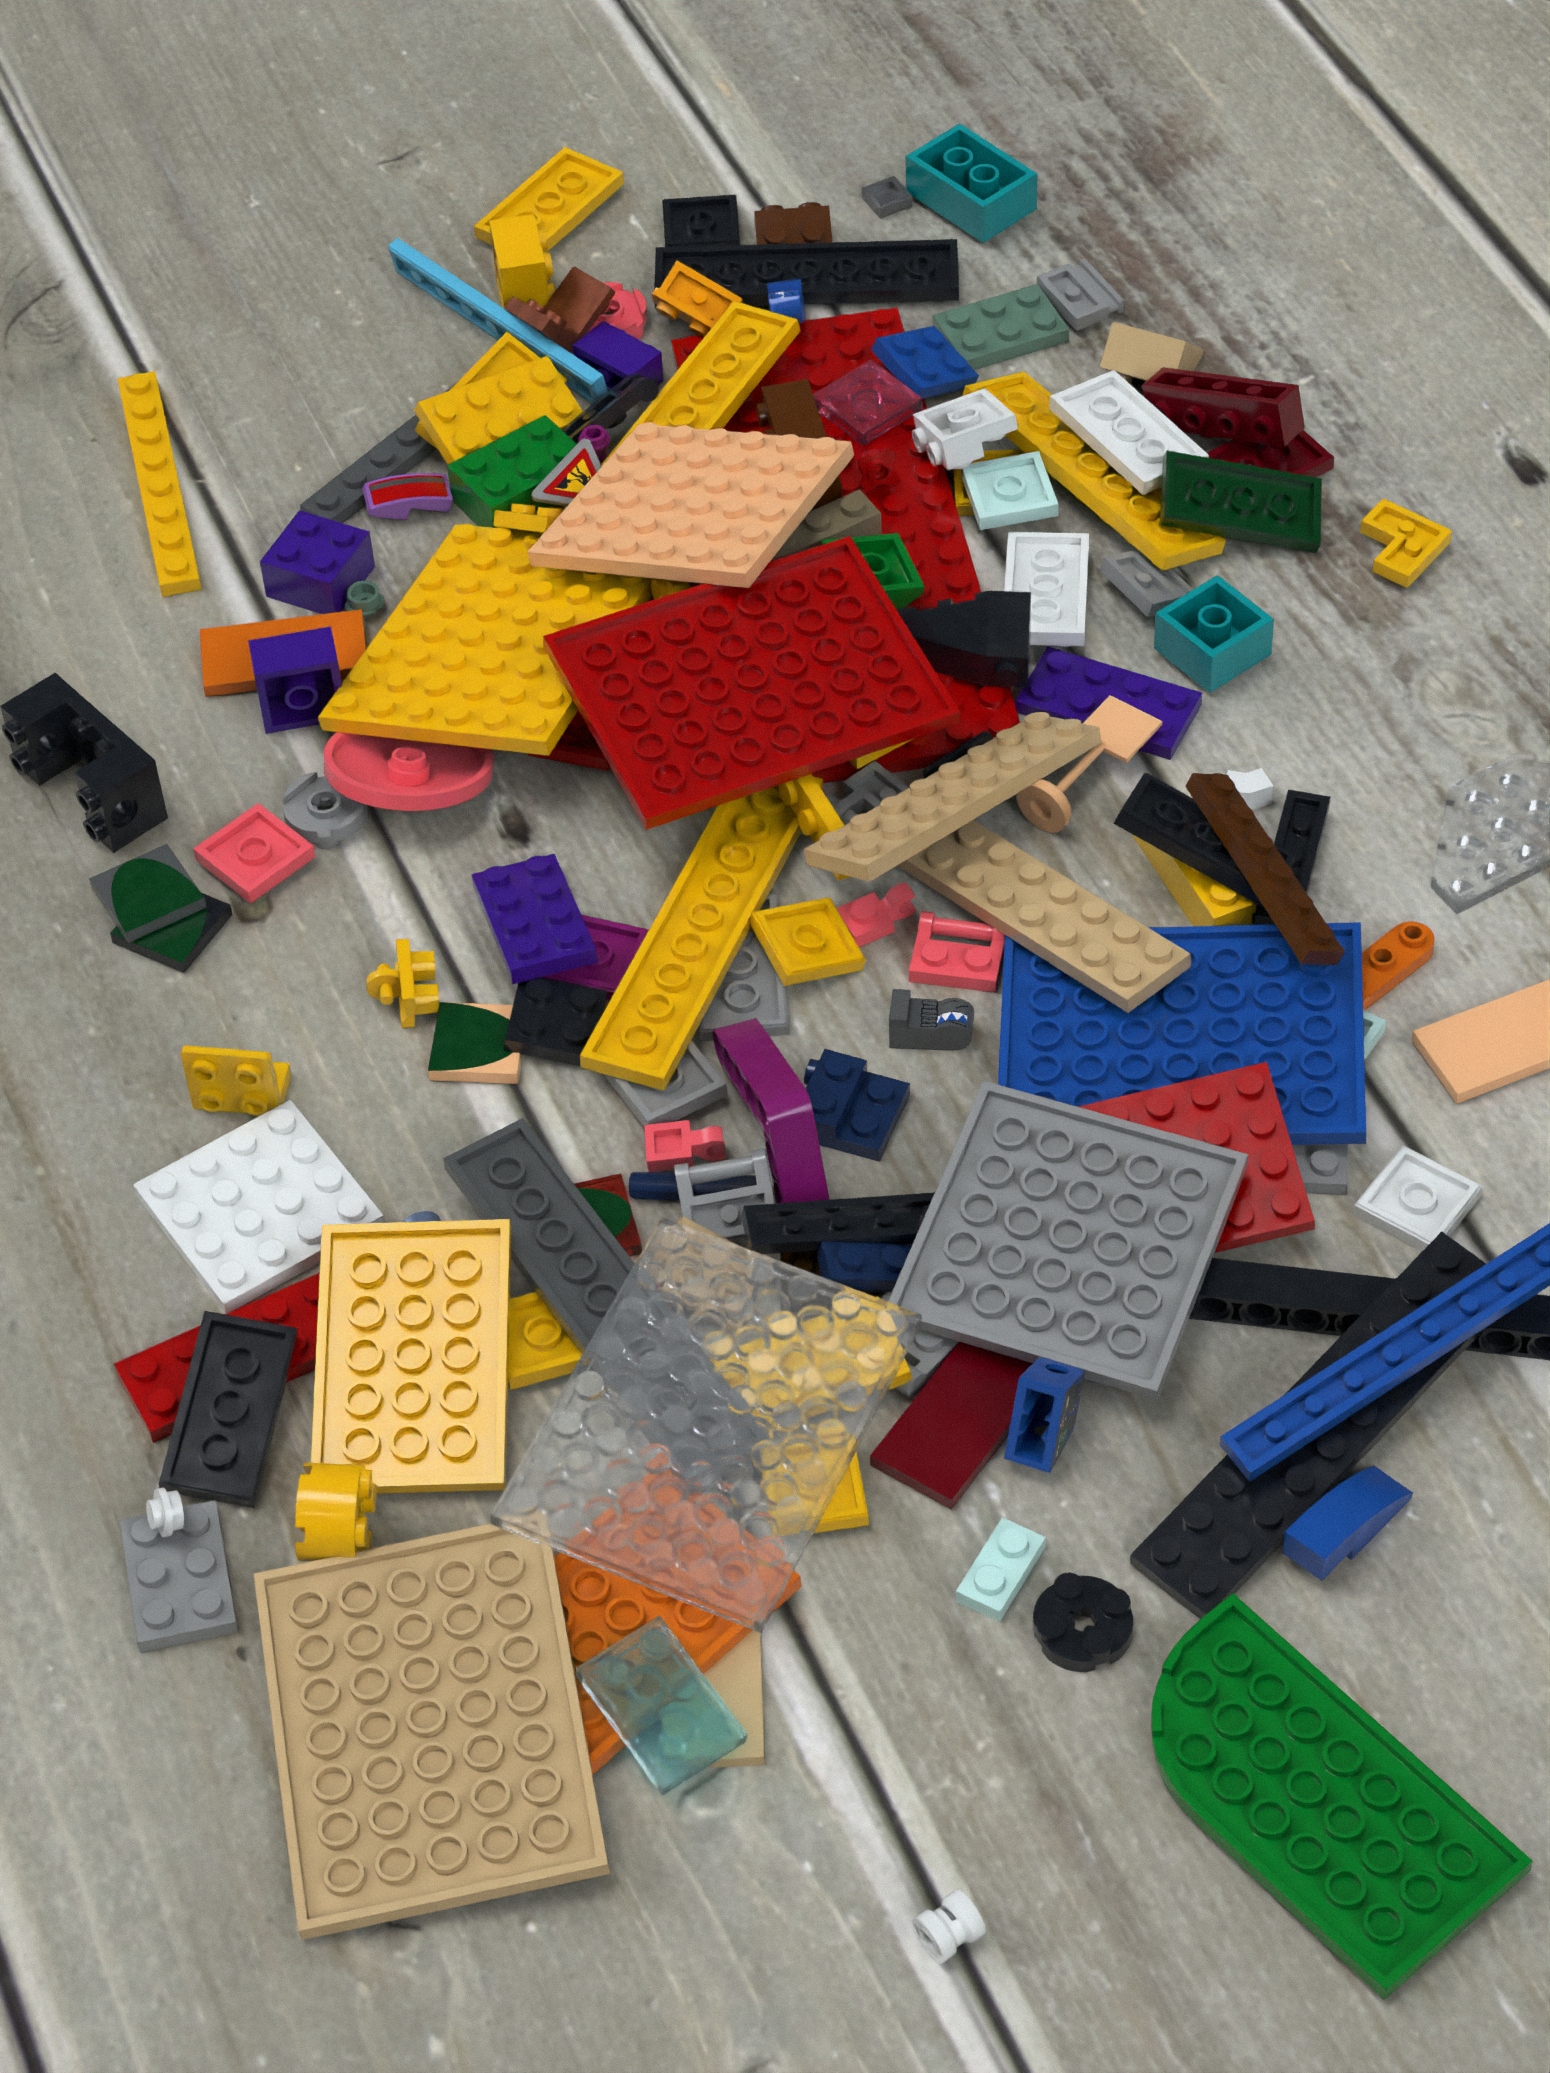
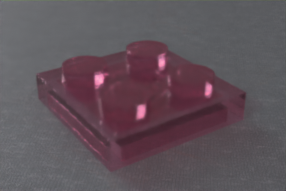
M872 360L867 361L813 394L818 412L863 446L909 419L913 414L923 410L922 397Z

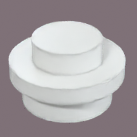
M164 1487L155 1489L153 1499L147 1500L146 1503L148 1522L151 1529L158 1528L162 1537L172 1536L173 1531L183 1529L184 1526L181 1498L177 1490L167 1492Z

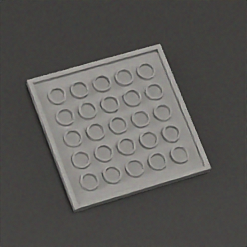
M983 1081L886 1305L885 1315L889 1321L1030 1363H1034L1038 1357H1044L1081 1368L1085 1372L1084 1379L1158 1400L1247 1170L1249 1154Z

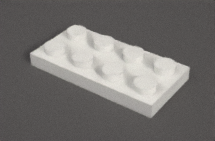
M1115 370L1050 396L1049 409L1142 495L1162 487L1163 457L1167 450L1209 458V455Z
M1008 532L1004 591L1031 592L1030 645L1059 647L1085 645L1089 533Z

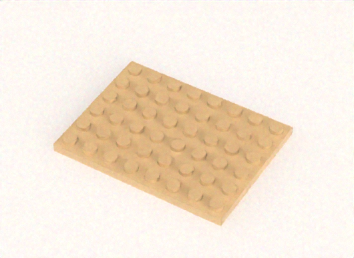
M545 1512L357 1551L355 1557H329L253 1573L297 1927L302 1940L611 1874L549 1525Z

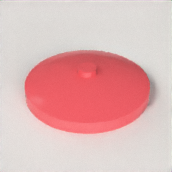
M336 732L327 741L324 748V774L329 784L344 796L377 808L399 811H424L454 806L468 801L483 792L493 777L494 754L492 749Z

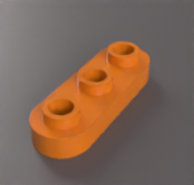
M1413 921L1400 923L1362 952L1363 1010L1368 1009L1430 960L1433 955L1435 937L1429 927Z

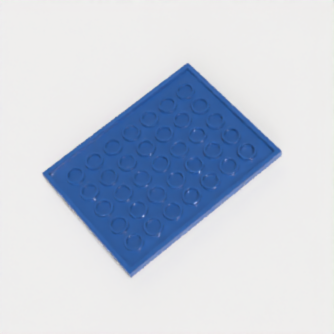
M1361 922L1326 923L1332 929L1334 936L1345 951L1338 965L1301 964L1275 924L1148 927L1189 952L1191 955V967L1129 1013L1005 935L998 1085L1078 1107L1267 1062L1292 1145L1366 1144Z

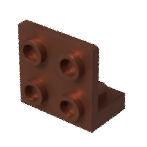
M572 267L544 307L531 298L527 303H524L512 296L504 309L573 354V344L585 336L598 317L606 311L610 300L615 295V291L577 267Z

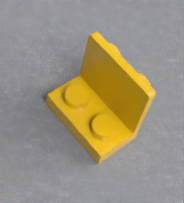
M189 1045L182 1047L180 1055L193 1109L209 1112L248 1113L260 1116L285 1102L292 1075L290 1063L273 1062L271 1054L264 1051Z

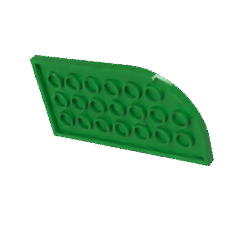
M1234 1593L1194 1624L1172 1648L1162 1666V1673L1156 1685L1151 1711V1739L1155 1760L1170 1793L1185 1813L1382 1999L1388 1998L1531 1871L1533 1863L1531 1858Z

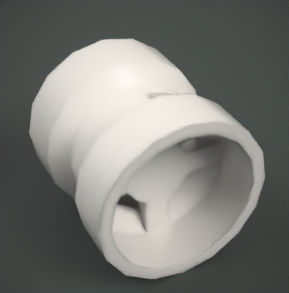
M955 1890L944 1897L942 1905L936 1910H925L912 1920L913 1928L922 1946L939 1964H943L955 1956L957 1947L964 1942L973 1944L986 1934L985 1924L981 1915L971 1900L960 1890Z

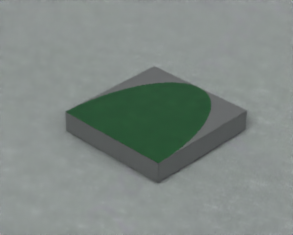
M168 844L89 878L92 890L128 943L207 908L204 896Z

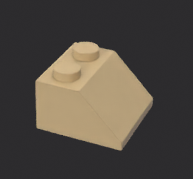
M1112 322L1100 368L1107 371L1115 370L1131 385L1133 378L1148 381L1162 367L1194 371L1204 350L1183 340Z

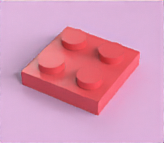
M259 803L193 848L195 860L250 904L316 857L314 846Z

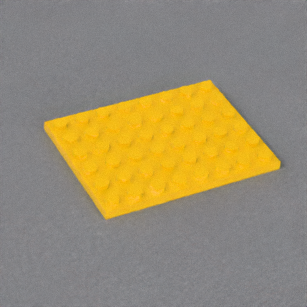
M455 524L345 678L342 687L338 688L318 716L322 731L549 756L577 713L578 708L543 647V636L648 602L652 596L651 581L654 578L531 566L528 551L544 533L504 527L492 528L473 526L471 524Z

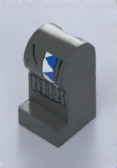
M893 989L889 1014V1048L947 1051L966 1048L972 1039L974 1008L969 1002L959 998H947L941 1001L911 998V990Z

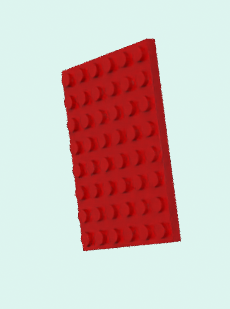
M851 536L769 562L749 588L701 584L543 636V647L645 830L960 723V710Z

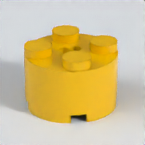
M304 1462L303 1467L306 1474L300 1473L296 1500L295 1528H300V1531L305 1532L304 1542H295L297 1560L310 1562L329 1557H356L357 1551L372 1549L373 1535L372 1531H368V1517H366V1513H375L377 1485L372 1483V1470L366 1469L364 1465Z

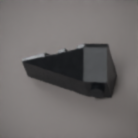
M984 591L975 593L974 600L953 603L950 598L938 601V605L935 608L920 611L913 607L897 609L935 672L984 686L1028 688L1031 592Z

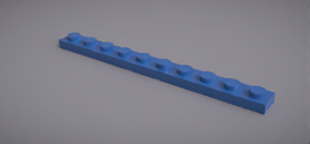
M1550 1223L1220 1436L1221 1448L1245 1477L1252 1481L1550 1286Z

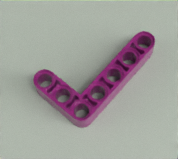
M757 1018L713 1029L712 1036L718 1060L762 1127L777 1203L829 1200L814 1113L809 1095L802 1082Z

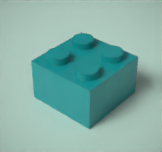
M1216 575L1156 612L1154 649L1211 693L1271 655L1274 618L1220 576Z

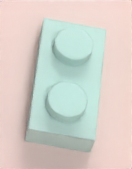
M1002 1517L956 1590V1602L1000 1622L1045 1550L1046 1537Z

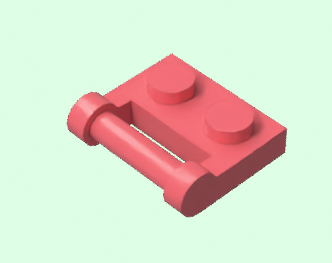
M921 911L918 933L909 967V982L996 993L1004 958L1005 934L987 923L935 917L934 912ZM934 934L990 941L991 945L989 947L933 940L932 937Z

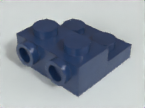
M824 1049L819 1060L810 1059L804 1075V1084L807 1085L806 1090L814 1113L819 1145L879 1162L910 1096V1083L867 1072V1060Z

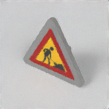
M582 439L532 491V499L534 501L566 507L602 467L589 439Z

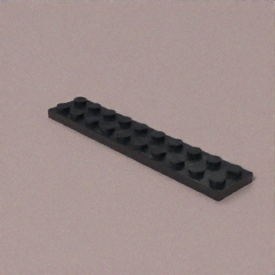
M1441 1231L1285 1394L1483 1267L1486 1263ZM1483 1330L1252 1481H1249L1231 1458L1226 1455L1130 1555V1564L1199 1619L1203 1618L1244 1585L1284 1542L1285 1531L1344 1479Z

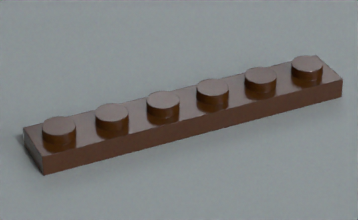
M1192 773L1185 787L1300 963L1338 965L1345 953L1344 949L1334 936L1332 929L1326 924L1314 906L1312 899L1306 894L1294 876L1292 869L1282 858L1273 840L1267 835L1255 817L1253 810L1247 805L1235 787L1234 782L1228 775L1221 773Z

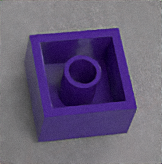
M299 510L260 561L266 597L319 614L342 612L347 602L348 588L355 582L365 581L375 568L370 531Z
M331 626L248 640L265 733L320 725L318 716L338 688L342 687Z

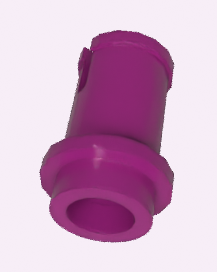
M587 426L580 434L579 442L584 438L589 439L600 464H602L608 457L607 447L610 444V436L602 426Z

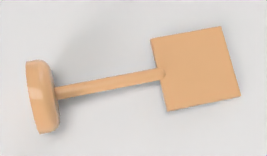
M1109 695L1083 723L1100 727L1102 743L1090 749L1056 786L1049 781L1040 779L1017 793V804L1021 812L1039 829L1049 833H1058L1067 826L1072 815L1071 805L1064 794L1068 787L1102 751L1127 763L1162 726L1163 721Z

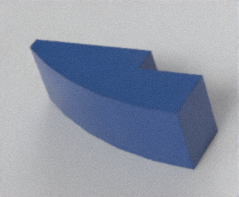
M1373 1465L1343 1481L1324 1495L1285 1531L1283 1554L1323 1581L1345 1557L1352 1560L1412 1498L1413 1492Z

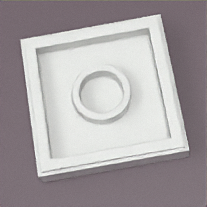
M1402 1145L1355 1203L1353 1215L1423 1251L1441 1231L1449 1237L1481 1197L1483 1186Z

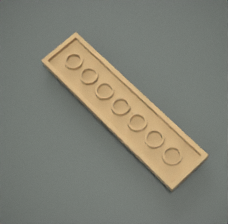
M1046 712L1031 713L1024 718V721L1014 727L999 731L992 740L983 745L970 748L968 754L956 761L941 765L939 771L927 778L912 782L910 788L898 795L883 799L880 805L874 809L852 817L850 823L836 831L823 834L819 841L804 849L806 864L870 882L1102 743L1100 727L1083 724L1078 719L1064 720L1050 717Z
M974 820L897 865L905 872L996 928L1127 1013L1131 1012L1191 967V955L1189 952Z

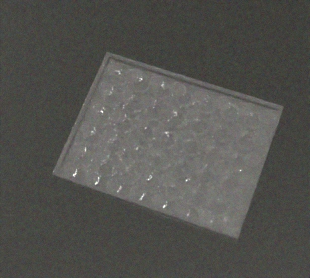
M661 1217L491 1512V1524L762 1633L922 1325V1314Z

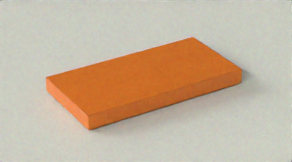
M362 609L199 629L205 697L257 691L248 640L330 626L341 680H345L366 650Z

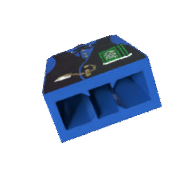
M1038 1357L1020 1376L1004 1459L1048 1473L1051 1472L1075 1426L1085 1372L1081 1368L1048 1358ZM1048 1426L1041 1437L1034 1432L1036 1427Z

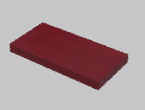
M959 1342L871 1453L870 1465L952 1510L1008 1437L1018 1380L1033 1363Z

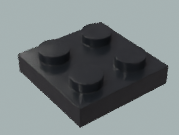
M541 977L518 983L503 1051L580 1066V1054L603 1014L607 990Z

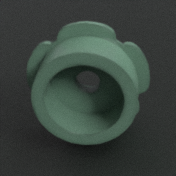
M358 581L353 583L347 590L345 608L347 611L362 609L363 618H369L384 606L385 599L380 594L379 588L375 583L371 581Z

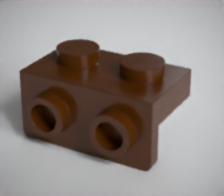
M807 202L799 205L798 208L786 209L780 205H768L759 211H754L757 245L832 243L829 205L821 206L817 202Z

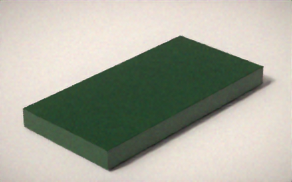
M1167 450L1163 457L1160 525L1317 553L1321 546L1322 479Z

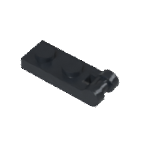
M631 373L561 430L578 444L579 436L587 426L599 425L604 429L614 428L626 419V412L641 400L644 402L654 400L658 394V385L650 378L637 373Z

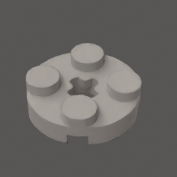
M317 772L308 773L298 778L284 793L283 815L285 824L308 842L315 843L320 849L334 848L340 840L356 833L369 818L368 805L354 801L339 793L329 784L325 776L318 777ZM333 804V807L328 810H318L317 807L319 805L327 807Z

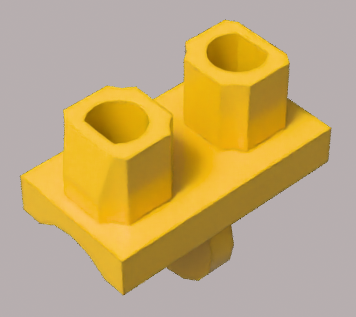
M396 939L397 962L395 963V969H390V966L384 963L378 965L377 970L371 972L367 977L366 989L371 997L380 1000L383 1005L392 1004L394 998L398 997L401 1028L415 1027V1015L438 1013V984L414 985V981L435 980L434 951L410 952L409 939Z

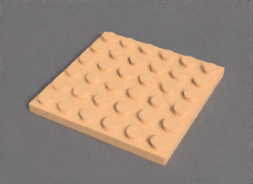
M655 423L638 424L528 551L530 564L537 567L749 588L853 458L852 442L835 440L831 437L816 439L798 437L794 434L779 436L762 434L758 431L743 433L731 432L722 428L707 430L695 429L686 425L670 427L658 426Z

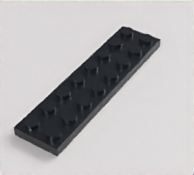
M957 239L656 247L654 289L661 287L675 262L679 261L741 297L743 304L750 306L769 305L767 283L801 278L804 304L829 305L841 303L867 304L878 302L904 303L959 300Z

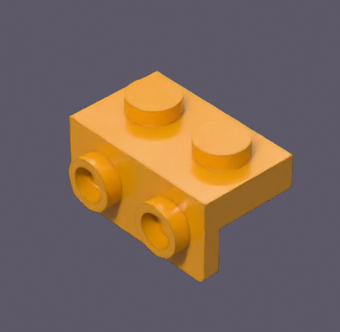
M679 261L675 262L661 287H656L652 293L653 301L657 304L655 309L660 314L674 321L679 317L690 324L688 327L690 331L697 336L703 335L704 337L733 301L743 303L741 297Z

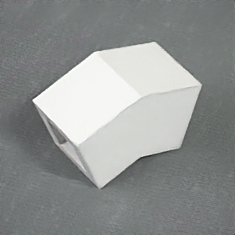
M1262 768L1247 773L1228 770L1227 775L1234 782L1235 787L1252 810L1272 804L1273 785Z

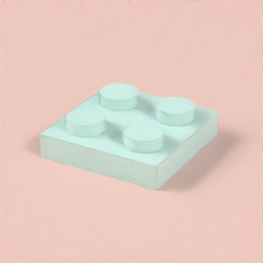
M1039 451L975 462L961 469V477L980 530L1058 516V502Z

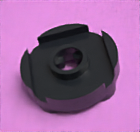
M1070 1572L1059 1575L1055 1579L1054 1584L1042 1592L1034 1607L1033 1632L1035 1638H1037V1641L1042 1646L1043 1654L1055 1665L1075 1672L1094 1671L1096 1665L1104 1664L1111 1660V1664L1118 1661L1128 1650L1133 1636V1614L1130 1607V1597L1124 1590L1101 1578L1079 1576ZM1079 1616H1087L1091 1618L1092 1622L1096 1623V1626L1087 1625L1083 1631L1075 1629V1621L1073 1619Z

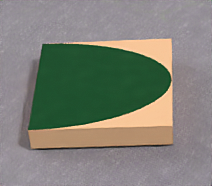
M440 1002L428 1066L429 1080L518 1084L522 1054L503 1051L513 1005Z

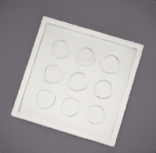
M291 1100L133 1184L136 1197L225 1314L242 1307L319 1264L321 1258L322 1225L385 1223L384 1215Z

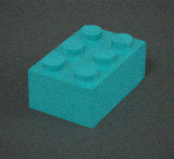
M960 123L905 156L906 190L913 197L982 243L1037 210V173Z

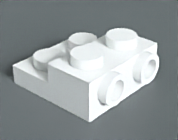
M984 388L913 414L916 429L912 430V438L919 453L927 451L930 462L934 467L942 464L947 470L962 469L971 465L972 461L985 457L982 442L1000 440L1006 433L1017 430L1018 426L1015 414Z

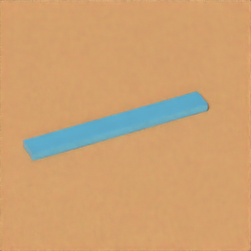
M396 238L388 245L397 273L495 339L499 340L508 332L540 358L548 356L556 370L568 379L566 385L569 389L592 404L608 392L603 374L399 238Z

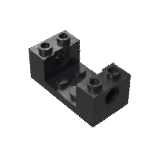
M53 673L0 706L5 723L2 725V731L12 749L9 758L13 767L20 775L24 776L27 774L41 786L77 762L82 768L74 772L79 789L76 792V797L81 807L86 811V820L83 821V826L94 842L98 843L101 841L115 853L168 819L155 759L57 673Z

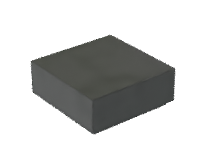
M895 176L862 188V199L879 218L912 207V195Z

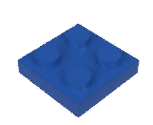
M935 326L878 337L871 349L915 400L964 390L965 385L976 383L979 377L975 370L967 363L966 359L957 352Z

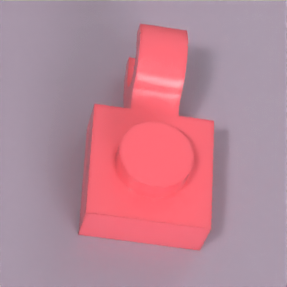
M901 883L891 888L882 900H879L875 892H872L837 907V910L858 947H861L895 932V920L913 915L916 912V908L910 900L915 898V894L907 883Z
M690 1120L644 1125L648 1172L674 1170V1165L688 1163L689 1167L694 1166L693 1156H698L706 1161L726 1159L725 1141H723V1130L720 1126H710L692 1131Z

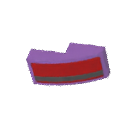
M413 473L389 476L365 483L362 489L368 515L383 519L407 520L411 508L424 511L449 512L453 502L446 474Z

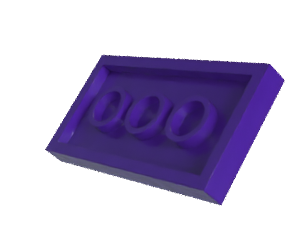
M1047 646L1028 678V688L1023 687L1015 700V707L1018 714L1025 716L1035 712H1046L1050 717L1064 720L1078 719L1081 723H1084L1111 695L1163 721L1162 726L1139 751L1171 760L1202 705V692Z
M555 854L534 856L526 861L506 866H494L485 871L471 874L474 890L512 984L598 963L596 947Z

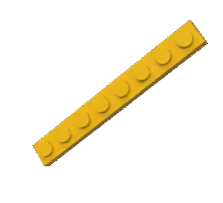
M156 372L137 373L117 378L161 595L165 597L202 590Z

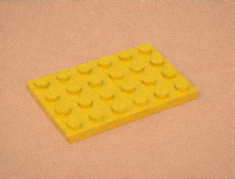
M510 1219L322 1225L311 1448L312 1463L364 1465L366 1469L372 1470V1483L377 1485V1494L506 1490L512 1236Z

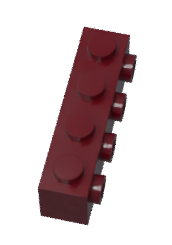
M1162 367L1142 385L1144 397L1184 433L1198 434L1203 438L1219 437L1233 439L1237 443H1262L1272 448H1279L1289 444L1305 428L1299 385Z

